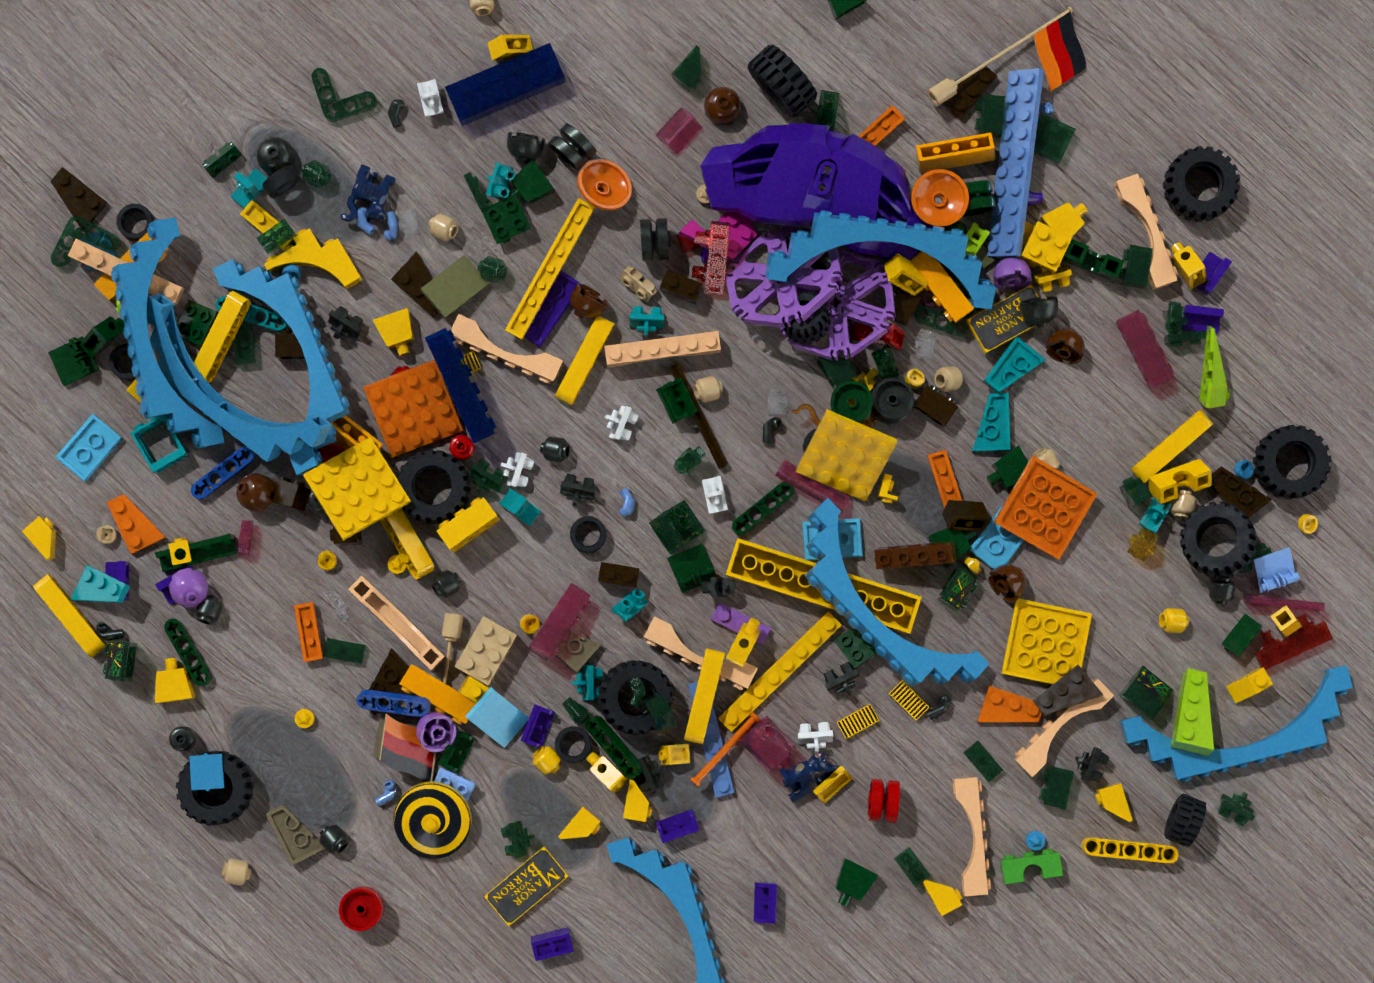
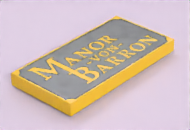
M1032 285L992 306V309H986L966 320L984 354L1036 326V324H1030L1024 320L1019 305L1023 300L1038 297Z
M544 846L484 897L505 923L510 926L569 875Z

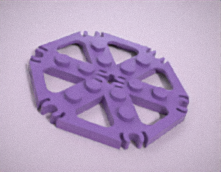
M782 226L783 232L780 227H777L776 234H771L770 230H768V237L764 232L732 260L733 263H730V267L734 271H727L726 273L727 276L725 277L733 313L747 324L785 328L784 323L786 322L787 326L791 327L790 322L793 319H796L798 324L801 323L800 316L804 322L839 289L835 281H842L841 276L843 274L837 247L827 250L831 261V267L827 270L808 269L825 253L823 252L798 267L787 277V282L768 280L765 276L766 264L746 262L747 257L761 245H767L768 253L783 251L788 255L787 238L791 235V232L797 233L800 230L809 232L810 235L811 229ZM736 283L760 284L745 298H738ZM797 288L821 290L808 304L800 305ZM776 296L778 297L780 312L777 315L757 314Z
M840 249L841 253L839 256L842 274L843 266L846 263L865 267L867 271L845 286L844 276H841L842 281H835L839 289L825 302L831 319V324H829L830 346L822 349L806 342L803 345L799 341L797 343L793 342L792 338L788 339L789 344L793 348L831 361L832 353L836 361L840 353H844L845 359L849 357L848 351H850L851 358L888 333L887 330H890V324L885 322L887 320L894 321V316H896L892 283L888 281L886 271L880 273L884 270L883 264H880V261ZM797 288L799 294H802V291H807V294H809L811 291L816 296L821 291ZM877 288L885 289L886 307L884 309L859 301ZM835 297L839 303L837 307V312L834 307ZM814 314L808 317L804 322L810 320L814 316ZM848 319L872 327L873 333L857 344L850 343ZM780 327L783 337L786 338L787 335L784 329Z

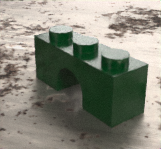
M1071 239L1062 258V261L1112 282L1118 278L1124 264V260L1109 254L1102 255L1089 249L1088 245Z

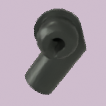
M401 99L393 100L388 109V116L393 128L402 125L398 116L399 111L404 108V102Z
M947 694L939 697L938 700L941 703L939 706L927 711L930 720L943 715L950 707L951 699L949 700Z

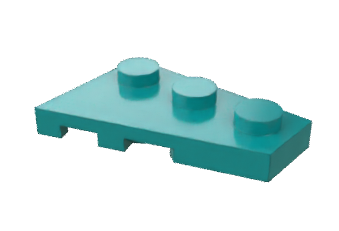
M1016 336L982 382L996 393H999L1046 359Z
M989 393L972 452L1011 451L1009 393Z
M86 565L70 600L76 602L122 604L130 585L92 566Z

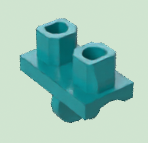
M496 162L492 176L487 175L486 178L490 180L486 195L500 200L508 198L510 192L508 185L510 181L514 180L516 174L513 171L514 168Z
M634 306L629 316V327L637 328V331H644V337H648V332L664 329V315H662L661 308L653 307L651 308V314H643V307Z
M1153 497L1138 525L1148 532L1156 534L1172 504L1167 502L1160 504Z
M636 588L613 606L611 612L619 615L626 623L647 606L648 601L644 599L645 594Z
M585 665L582 667V673H577V681H571V685H577V693H582V700L599 698V687H594V679H602L603 670L594 667V665Z

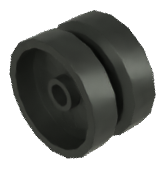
M565 123L560 129L562 138L554 136L548 142V145L569 166L580 171L585 164L583 157L591 159L597 150L582 133L570 124Z
M667 218L656 219V231H652L650 219H640L642 262L653 260V249H657V258L660 261L669 260L670 233L667 230Z
M887 378L879 382L872 392L873 407L871 412L876 419L886 424H897L904 420L910 413L914 403V394L910 385L898 378Z

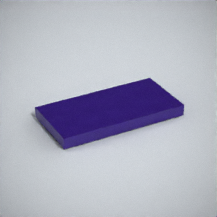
M562 270L560 271L524 338L541 348L569 307L571 293L577 283H579Z

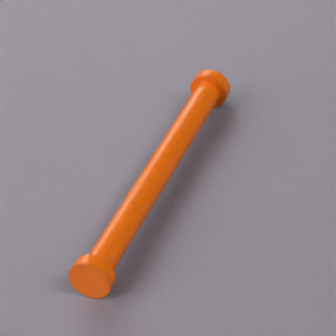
M752 712L749 715L750 718L695 777L690 779L693 785L698 788L701 785L700 782L755 723L760 721L756 714Z

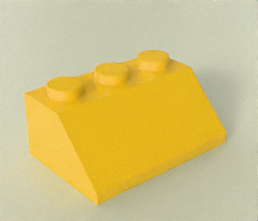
M480 497L476 498L470 503L471 506L468 509L464 510L463 508L454 514L455 518L451 521L445 520L438 526L437 533L453 553L501 520L484 497L482 499Z

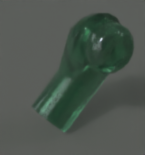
M632 678L630 686L634 695L629 703L638 708L646 690L640 678Z

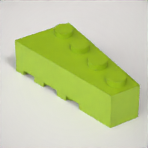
M1187 668L1182 674L1170 747L1209 756L1214 751L1207 672Z

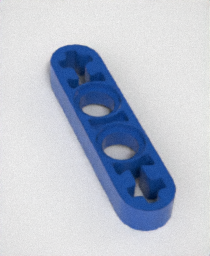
M246 446L238 449L195 482L191 487L192 495L197 499L207 498L255 460V452ZM243 451H250V459L247 460L244 458L243 460H241L240 462L243 463V465L240 466L239 462L234 458L237 456V458L240 459L244 456L242 453ZM234 462L236 464L234 472L226 470L227 463ZM215 473L221 477L218 484H213L210 479ZM205 480L212 487V489L206 487L203 490V495L196 494V492L198 491V486L204 487L205 485H207L206 483H204Z
M362 690L356 698L357 705L362 709L417 717L427 715L432 706L431 702L425 697L375 690ZM384 698L388 700L389 705H383L380 702V699ZM404 701L408 707L402 708L398 702Z

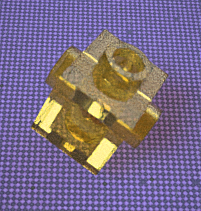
M1141 527L1136 535L1133 533L1128 540L1130 546L1127 552L1144 562L1148 555L1152 557L1157 547L1155 545L1159 535L1153 534Z

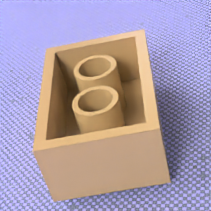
M483 616L454 667L490 686L518 635Z

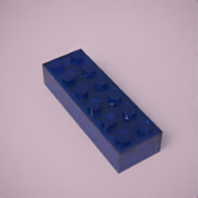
M548 43L450 84L445 89L461 126H464L564 84L566 80L553 48Z
M446 327L426 336L425 340L473 443L495 434L496 424L493 418H488L486 414L489 410L484 399L480 401L478 397L480 390L477 383H472L470 379L472 373L468 364L464 366L461 360L464 358L460 347L456 348L453 343L456 338L452 330L448 331Z

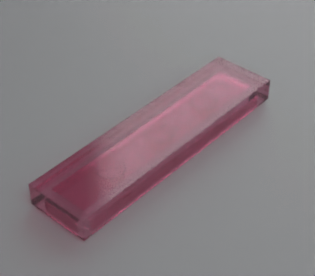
M784 459L775 475L776 477L821 503L829 498L840 509V514H842L850 500L849 496L835 488L797 473V466Z
M1245 595L1243 598L1244 604L1284 607L1287 605L1288 608L1312 611H1323L1325 603L1253 595Z

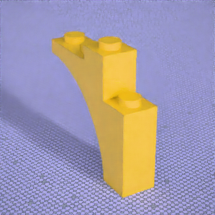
M310 228L308 230L302 229L296 233V237L293 239L297 245L286 247L283 253L278 256L277 254L272 255L264 263L270 273L282 269L288 264L319 268L337 278L346 290L363 281L339 239L334 240L332 238L321 247Z

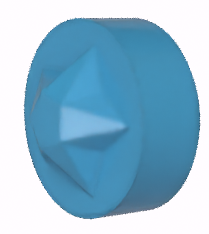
M294 264L285 265L282 268V275L288 273L300 279L301 268Z
M1241 460L1235 464L1234 472L1241 479H1249L1254 473V467L1249 460Z
M1031 831L1026 835L1025 843L1032 850H1040L1045 845V837L1039 831Z

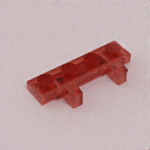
M711 221L710 230L705 232L696 231L694 243L706 244L708 259L704 267L693 266L692 278L701 279V282H705V293L724 295L730 223Z
M1305 614L1299 615L1296 618L1302 627L1297 630L1298 633L1281 641L1271 637V630L1262 632L1261 635L1265 642L1261 644L1263 649L1254 653L1259 666L1267 670L1332 640L1333 637L1326 622L1322 621L1314 625L1313 621H1308Z

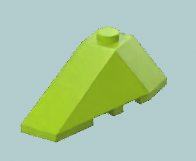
M1207 326L1199 401L1205 408L1225 406L1226 401L1229 400L1230 391L1227 389L1215 329L1212 326Z

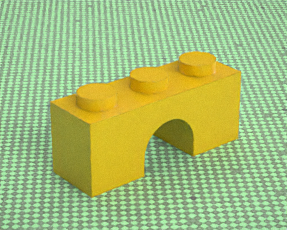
M1197 459L1149 477V492L1160 504L1178 498L1177 487L1187 486L1192 488L1194 492L1212 486L1211 469L1201 459Z

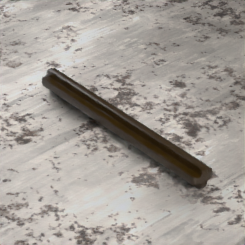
M676 364L670 367L675 380L682 377L698 410L692 416L718 468L726 467L728 463L680 366Z

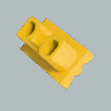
M1067 266L1058 267L1056 273L1041 267L1044 273L1034 275V279L1039 283L1041 291L1047 292L1053 289L1052 280L1057 279L1059 287L1069 286V276L1072 275V272Z

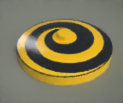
M424 782L413 786L404 793L395 808L394 828L398 839L407 850L423 858L439 859L455 853L465 843L471 830L472 816L467 801L455 788L441 782Z

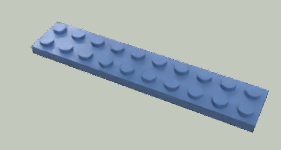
M1040 68L1009 71L993 196L996 208L991 212L990 233L987 244L988 257H1021L1044 70Z

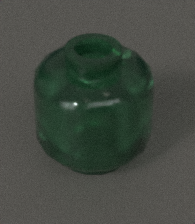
M312 160L302 168L304 182L316 188L326 186L331 179L329 167L319 161Z
M487 256L478 264V271H480V277L483 280L498 283L504 280L507 275L508 269L504 260Z

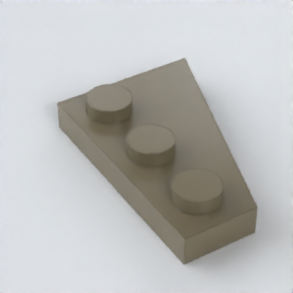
M547 621L533 635L534 639L576 674L602 645Z
M284 805L266 813L291 866L325 849L319 840Z

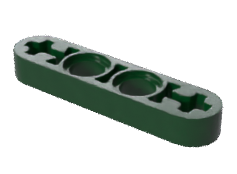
M789 482L780 483L733 521V532L737 535L746 534L793 495L794 488ZM781 486L785 488L788 486L790 488L788 491L789 495L783 494L780 496L783 500L779 502V499L773 492L776 491L779 494L782 491ZM772 497L775 499L776 504L773 508H768L765 505L766 498ZM751 510H759L761 517L758 520H753L750 517ZM746 515L753 524L749 526V523L744 526L745 530L743 532L742 530L737 531L735 529L737 527L736 523H743L746 520L743 516Z
M169 619L164 625L165 632L191 678L199 686L208 685L212 679L211 673L183 623L178 619ZM171 623L178 624L176 630L180 634L183 632L184 635H180L174 640L173 636H177L175 631L169 630ZM182 638L188 641V647L184 650L178 646V642ZM191 655H195L198 659L195 666L188 664V658ZM202 665L203 668L199 670L202 674L207 675L205 677V682L198 681L197 678L200 677L198 671H195L193 673L192 670L197 669Z
M598 715L588 719L586 722L588 732L628 779H634L641 775V764L606 721ZM605 735L611 739V744L606 742ZM617 750L622 752L623 759L618 757Z

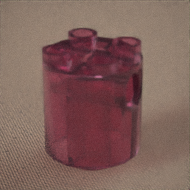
M767 715L739 740L767 772L771 771L774 767L785 768L793 761L791 759V752L796 746Z

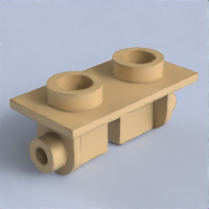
M628 266L622 271L619 279L623 285L634 291L638 298L648 303L651 297L658 291L656 286L647 278L641 282L640 279L643 275L634 267Z

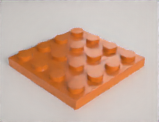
M435 359L363 386L391 458L463 431Z
M1032 455L995 518L994 523L1060 560L1098 493Z

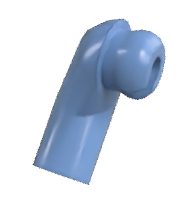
M1050 102L1040 104L1039 115L1044 112L1047 116L1053 114L1055 111L1052 107L1053 104Z
M361 207L358 209L356 217L357 226L367 234L372 235L375 227L367 222L365 216L367 209Z
M625 488L619 492L624 499L623 508H620L619 511L623 517L630 516L636 504L629 489Z
M393 780L385 782L384 794L375 798L379 807L395 799L398 788L396 782Z

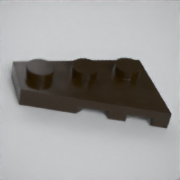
M987 66L959 83L957 85V94L942 103V105L961 120L998 76Z
M63 167L50 181L83 232L86 231L108 204V202Z
M416 251L391 280L434 318L439 312L420 291L423 286L432 280V277Z
M1222 466L1212 473L1211 487L1227 505L1233 504L1237 506L1239 510L1246 513L1248 518L1272 500V498L1259 492L1258 489L1245 483L1241 478Z
M393 648L390 649L369 690L397 694L403 691L401 690L402 685L399 683L409 666ZM384 698L380 699V702L383 705L386 706L389 704L388 700ZM370 710L375 716L380 712Z
M1077 665L1035 698L1033 702L1046 717L1068 709V707L1087 702V700L1103 696V693L1082 668Z

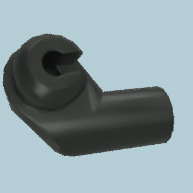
M773 417L763 425L762 443H772V433L782 426L780 418Z
M99 622L96 625L97 633L107 641L125 637L123 629L112 630L105 622Z

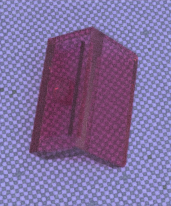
M680 108L658 131L656 136L659 140L666 143L674 153L679 154L701 130L702 126L690 112Z

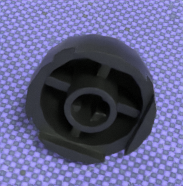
M508 132L507 148L509 153L517 158L518 162L528 163V160H535L542 154L546 139L542 137V141L537 140L538 136L519 132L516 133V136H512V132Z
M271 137L265 139L259 145L257 161L265 173L272 175L285 166H293L296 154L288 141L280 137Z
M1046 296L1047 300L1037 297L1021 301L1019 305L1024 320L1030 324H1036L1037 328L1048 326L1047 322L1054 320L1058 313V298L1056 296Z

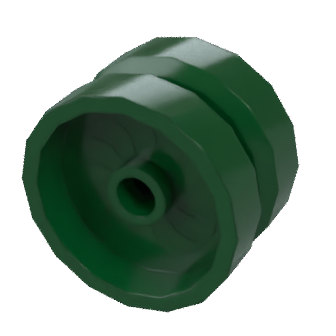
M981 180L965 183L969 193V203L962 217L983 214L996 208L994 197L987 196L993 191L991 181Z
M853 380L843 382L832 392L830 400L831 411L862 424L871 415L873 407L872 394L868 387L861 382ZM848 401H850V402L855 401V405H854V406H850V405L848 404Z

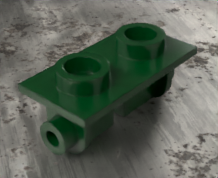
M232 141L229 144L227 142L218 150L219 157L213 154L204 160L205 163L202 166L212 178L220 174L242 156Z

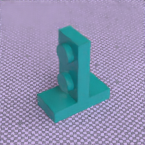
M256 168L247 178L238 172L234 176L237 180L236 185L238 188L230 197L245 208L251 200L254 201L264 190L262 184L267 177Z
M511 488L499 503L529 527L541 513L521 494L519 495Z

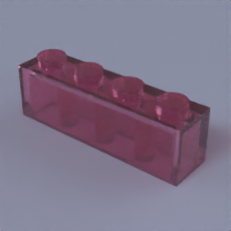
M1137 310L1118 319L1115 323L1149 390L1174 378L1171 365L1169 363L1166 364L1163 358L1165 357L1163 349L1157 346L1155 342L1156 336L1152 330H1149L1146 324L1148 321L1145 314Z
M571 583L529 645L528 650L548 662L550 657L554 659L560 650L557 648L560 642L565 643L568 639L570 627L573 626L575 628L581 619L578 617L580 612H585L591 604L588 601L591 595Z

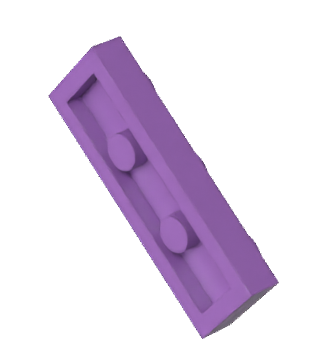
M720 602L711 618L712 621L736 633L739 632L743 622L748 623L750 617ZM760 623L758 629L761 632L756 643L763 645L771 628Z

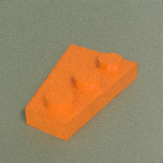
M125 494L106 502L130 554L139 552L167 538Z
M988 686L977 722H1039L1042 712L1031 699Z

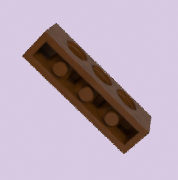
M955 541L879 547L874 550L876 569L946 564L957 560Z

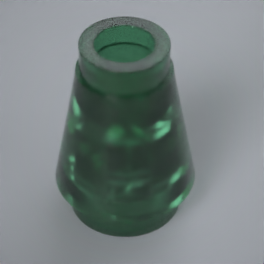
M571 697L562 704L573 722L579 726L590 717L589 710Z

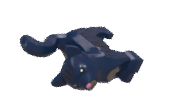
M361 164L356 176V183L347 199L350 214H341V219L351 222L357 217L358 208L354 202L358 199L372 203L365 214L368 217V222L371 219L376 221L379 219L384 220L386 218L384 206L388 200L389 187L394 186L396 178L386 175L378 186L372 183L374 179L378 178V173L369 172L370 167Z
M816 753L807 761L799 762L787 770L781 768L779 771L784 778V787H790L792 793L788 794L793 803L811 793L836 771L839 766L828 765L825 753ZM816 772H823L821 776H815Z

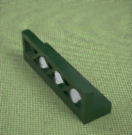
M226 534L190 543L189 549L192 561L188 563L173 565L169 549L155 552L156 558L160 559L162 572H167L188 565L191 566L238 554L235 536L233 534ZM177 549L175 557L178 560L184 559L186 556L185 550Z

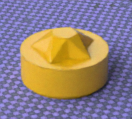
M911 369L905 376V382L912 389H918L925 382V376L920 370Z
M1304 514L1298 520L1299 530L1306 534L1313 533L1318 527V520L1313 515Z
M330 550L322 551L318 555L317 562L319 567L323 570H332L337 564L336 554Z
M393 555L388 560V569L394 574H401L407 568L400 555Z
M968 556L964 560V563L975 575L982 571L980 569V562L977 559Z
M532 614L524 615L520 620V628L527 634H534L540 628V621Z
M301 709L295 714V723L300 728H309L315 721V716L309 709Z

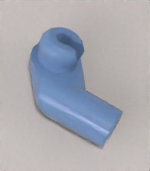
M390 211L386 213L390 230L384 232L387 241L396 239L398 232V222L395 213Z

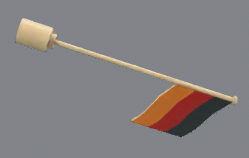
M1067 7L1066 11L957 81L946 78L927 90L932 103L935 106H939L956 95L959 83L1032 36L1037 56L1047 78L1049 92L1085 70L1084 53L1072 22V7Z
M444 613L441 636H445V640H448L443 677L445 684L447 683L452 641L461 638L464 615ZM386 714L379 761L392 769L411 774L424 782H433L437 752L428 751L420 744L416 736L415 727L400 723Z

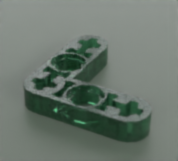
M317 68L312 72V81L323 114L328 121L336 122L376 107L377 98L370 91L337 101L327 71L323 68ZM319 73L325 75L323 81L326 86H322L319 79H316ZM325 90H329L332 93L328 100L321 98V94ZM369 96L370 99H373L371 100L370 105H367V103H362V108L359 109V104L356 101L357 99H359L360 103L366 101L365 97ZM348 102L355 103L356 107L353 111L345 110V105ZM331 103L333 110H337V112H335L334 117H332L330 114L327 115V113L330 112V109L328 105L324 106V104Z
M73 216L68 220L51 255V262L57 267H64L70 262L71 257L68 256V252L63 254L64 262L58 263V258H56L57 255H61L63 250H60V247L65 250H71V247H67L64 244V239L67 236H71L74 241L75 239L81 240V238H84L107 251L117 250L121 245V240L116 234L81 216ZM78 220H80L79 224L82 225V226H84V227H87V228L85 229V233H84V234H83L84 229H82V228H76V229H75V225L73 224V221H78ZM92 228H96L99 231V236L96 239H92L89 235ZM104 236L106 239L114 238L113 242L116 244L115 246L109 247V243L107 241L102 240V243H100L99 241Z
M964 288L962 293L968 299L969 295ZM920 306L915 311L914 317L918 323L957 337L963 336L969 328L964 320L962 323L964 330L957 332V328L954 325H958L959 322L955 324L954 321L949 322L947 318L945 326L937 325L936 318L939 316L945 317L944 312L928 306ZM974 307V310L970 312V314L966 315L962 319H969L973 317L976 307ZM923 310H925L926 315L932 316V313H935L936 315L934 316L932 323H929L930 318L925 317L924 320L920 319L921 315H919L918 312H922Z

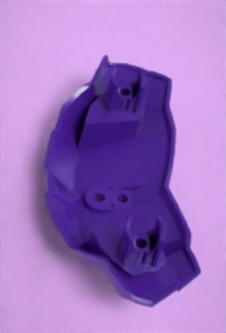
M789 123L788 125L765 126L750 136L744 143L713 147L700 165L706 186L705 192L712 210L739 212L755 222L812 227L814 212L820 213L821 210L832 212V215L839 216V213L850 214L852 218L866 216L874 221H877V218L888 220V223L903 221L909 226H914L917 223L926 225V228L933 229V226L920 220L913 210L911 204L912 190L902 166L870 142L854 134L848 136L829 130L825 125ZM824 167H830L831 171L825 174ZM819 185L825 186V190H824V191H820V190L818 189V186H819ZM865 241L842 245L857 253L879 255L886 261H889L897 253L908 260H912L920 252V250L907 245L885 241Z

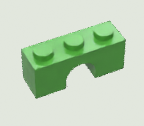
M1053 848L1044 849L1041 854H1035L1034 851L1024 852L1021 857H1016L1015 854L1005 855L1004 859L999 860L1004 884L1024 882V870L1031 864L1039 867L1042 878L1063 876L1060 854L1054 851Z

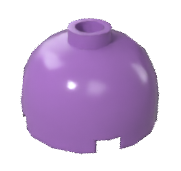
M1006 257L994 269V286L1000 290H1004V287H1012L1011 291L1028 287L1030 285L1029 281L1032 282L1030 267L1026 261L1020 258Z
M186 568L179 570L171 577L172 580L168 587L172 599L178 605L192 608L198 606L207 597L208 583L206 576L201 571Z
M431 712L419 720L416 727V736L420 744L428 751L440 752L445 750L444 747L448 744L451 745L456 736V726L447 715L440 712Z

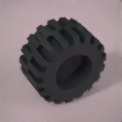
M802 291V294L798 293L800 305L808 304L815 297V293L811 291L809 294H807V291ZM826 303L813 313L814 316L806 322L798 324L796 319H793L790 322L791 327H788L785 322V328L783 329L789 339L792 338L793 342L797 343L799 341L803 345L805 342L812 344V341L815 340L817 342L820 340L819 337H824L826 335L825 331H829V324H831Z
M1182 793L1176 799L1168 816L1164 831L1165 839L1185 847L1192 845L1200 832L1205 818L1206 802Z

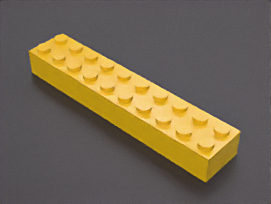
M737 538L725 576L836 611L835 607L829 601H826L822 597L821 592L816 587L811 586L805 577L816 563ZM847 573L859 597L879 621L887 628L906 634L911 633L921 596Z

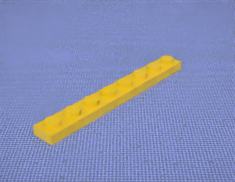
M580 198L577 199L508 323L505 332L523 340L595 210L593 205Z
M828 611L718 719L732 732L842 624Z

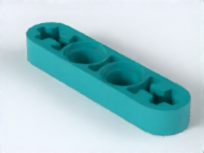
M227 296L217 299L216 309L218 311L221 309L220 304L224 303ZM250 304L248 313L243 320L277 332L284 331L288 327L283 318L281 321L284 324L276 328L277 325L273 322L267 325L270 321V315H273L271 318L277 321L282 317L279 313ZM264 312L266 314L265 321L258 322L256 320L257 313Z

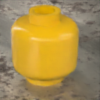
M1166 608L1159 616V625L1167 633H1182L1189 625V617L1181 608Z
M540 746L532 755L533 765L542 774H554L561 767L559 764L561 758L550 746Z

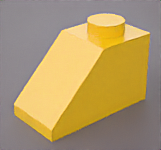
M500 35L487 43L492 61H507L534 53L530 35Z
M898 253L884 264L888 281L914 296L928 285V282L913 263Z
M38 516L22 532L46 560L52 561L55 558L56 544L54 523L48 517Z
M1259 667L1225 687L1233 701L1238 703L1273 685L1264 667Z
M630 779L623 818L646 822L647 818H651L652 807L649 806L648 799L637 783Z
M1121 783L1096 789L1095 799L1098 806L1101 805V808L1125 821H1133Z
M583 806L558 837L560 839L588 837L590 834L595 835L601 828L599 825L601 820Z
M927 879L921 880L941 916L962 905L960 900L963 898L958 889L954 890L951 886Z

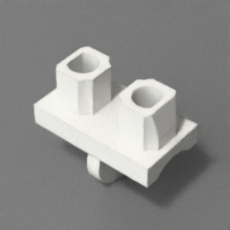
M436 79L417 83L425 117L444 113Z
M621 406L619 411L613 410L611 416L605 415L604 418L609 421L607 428L612 429L609 438L626 441L630 439L632 431L625 429L626 422L635 424L638 419V414L631 411V407Z
M516 452L515 459L509 457L507 464L501 462L500 467L505 468L503 475L508 477L506 485L526 487L528 477L520 474L522 468L531 470L534 460L526 457L527 454Z
M721 476L702 480L709 514L728 510Z
M828 722L818 723V731L811 732L810 724H800L798 745L806 744L807 749H814L816 754L819 753V748H826L827 742H833V730H830Z

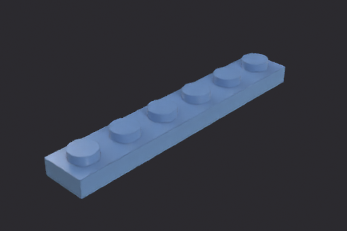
M698 682L688 684L692 702ZM713 706L703 742L707 763L723 747ZM724 756L709 772L715 797L734 793L726 756Z

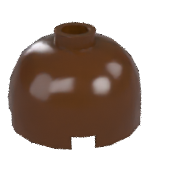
M729 87L715 88L708 93L705 99V115L716 125L732 124L741 113L742 104L740 97Z
M577 283L570 296L571 307L575 310L574 314L580 319H584V317L593 319L601 316L609 303L605 298L602 301L598 297L600 293L585 284H582L580 287V284Z
M1068 328L1055 331L1049 337L1045 348H1047L1046 353L1052 359L1063 363V360L1069 361V364H1077L1082 360L1085 343L1083 338L1074 329Z
M258 473L248 474L241 479L237 486V500L247 510L262 512L267 509L272 501L270 496L271 492L274 493V483L270 477Z
M1003 564L994 568L989 573L991 576L988 577L991 588L997 595L1001 593L1005 597L1004 601L1014 603L1025 592L1026 579L1021 568L1010 564Z

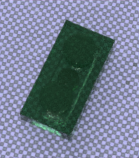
M471 172L463 175L480 210L486 208L489 200L485 192L480 193L478 187L481 184L477 176L473 177Z
M252 324L241 325L234 338L235 361L237 365L256 363Z
M1206 331L1167 334L1164 337L1165 344H1171V347L1182 346V343L1189 342L1190 345H1198L1206 339Z
M327 638L324 657L362 664L366 645Z
M978 740L963 752L988 783L1003 771Z

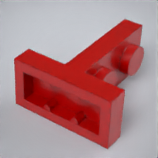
M855 322L852 339L862 341L873 333V328ZM888 323L890 324V330H887L888 333L873 343L890 346L894 350L901 351L905 332L895 324Z

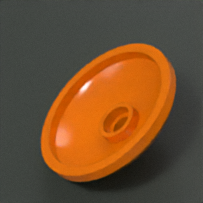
M594 159L585 163L578 173L577 185L584 199L594 207L612 211L622 208L629 201L632 194L631 181L626 172L617 164L605 159Z
M935 169L923 174L916 181L911 192V204L915 214L920 220L931 226L945 227L954 224L964 215L969 203V193L964 181L954 172L944 169ZM935 198H941L942 203H936Z

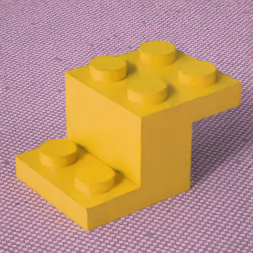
M1025 221L1021 257L1017 258L1026 261L1028 266L1032 268L1040 265L1056 273L1072 237L1039 221L1035 225Z

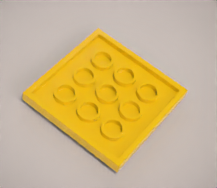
M826 409L796 468V472L866 502L898 439Z
M371 437L303 474L305 481L343 541L404 507L411 501Z
M1018 599L1014 604L1001 674L1054 684L1075 666L1079 665L1082 668L1092 614Z

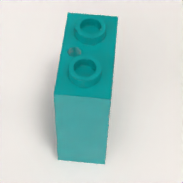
M167 415L150 418L151 421L146 424L140 423L133 428L134 431L130 432L151 471L155 474L190 455L179 435L175 433L171 434L179 449L156 462L152 458L140 436L163 423L166 425Z

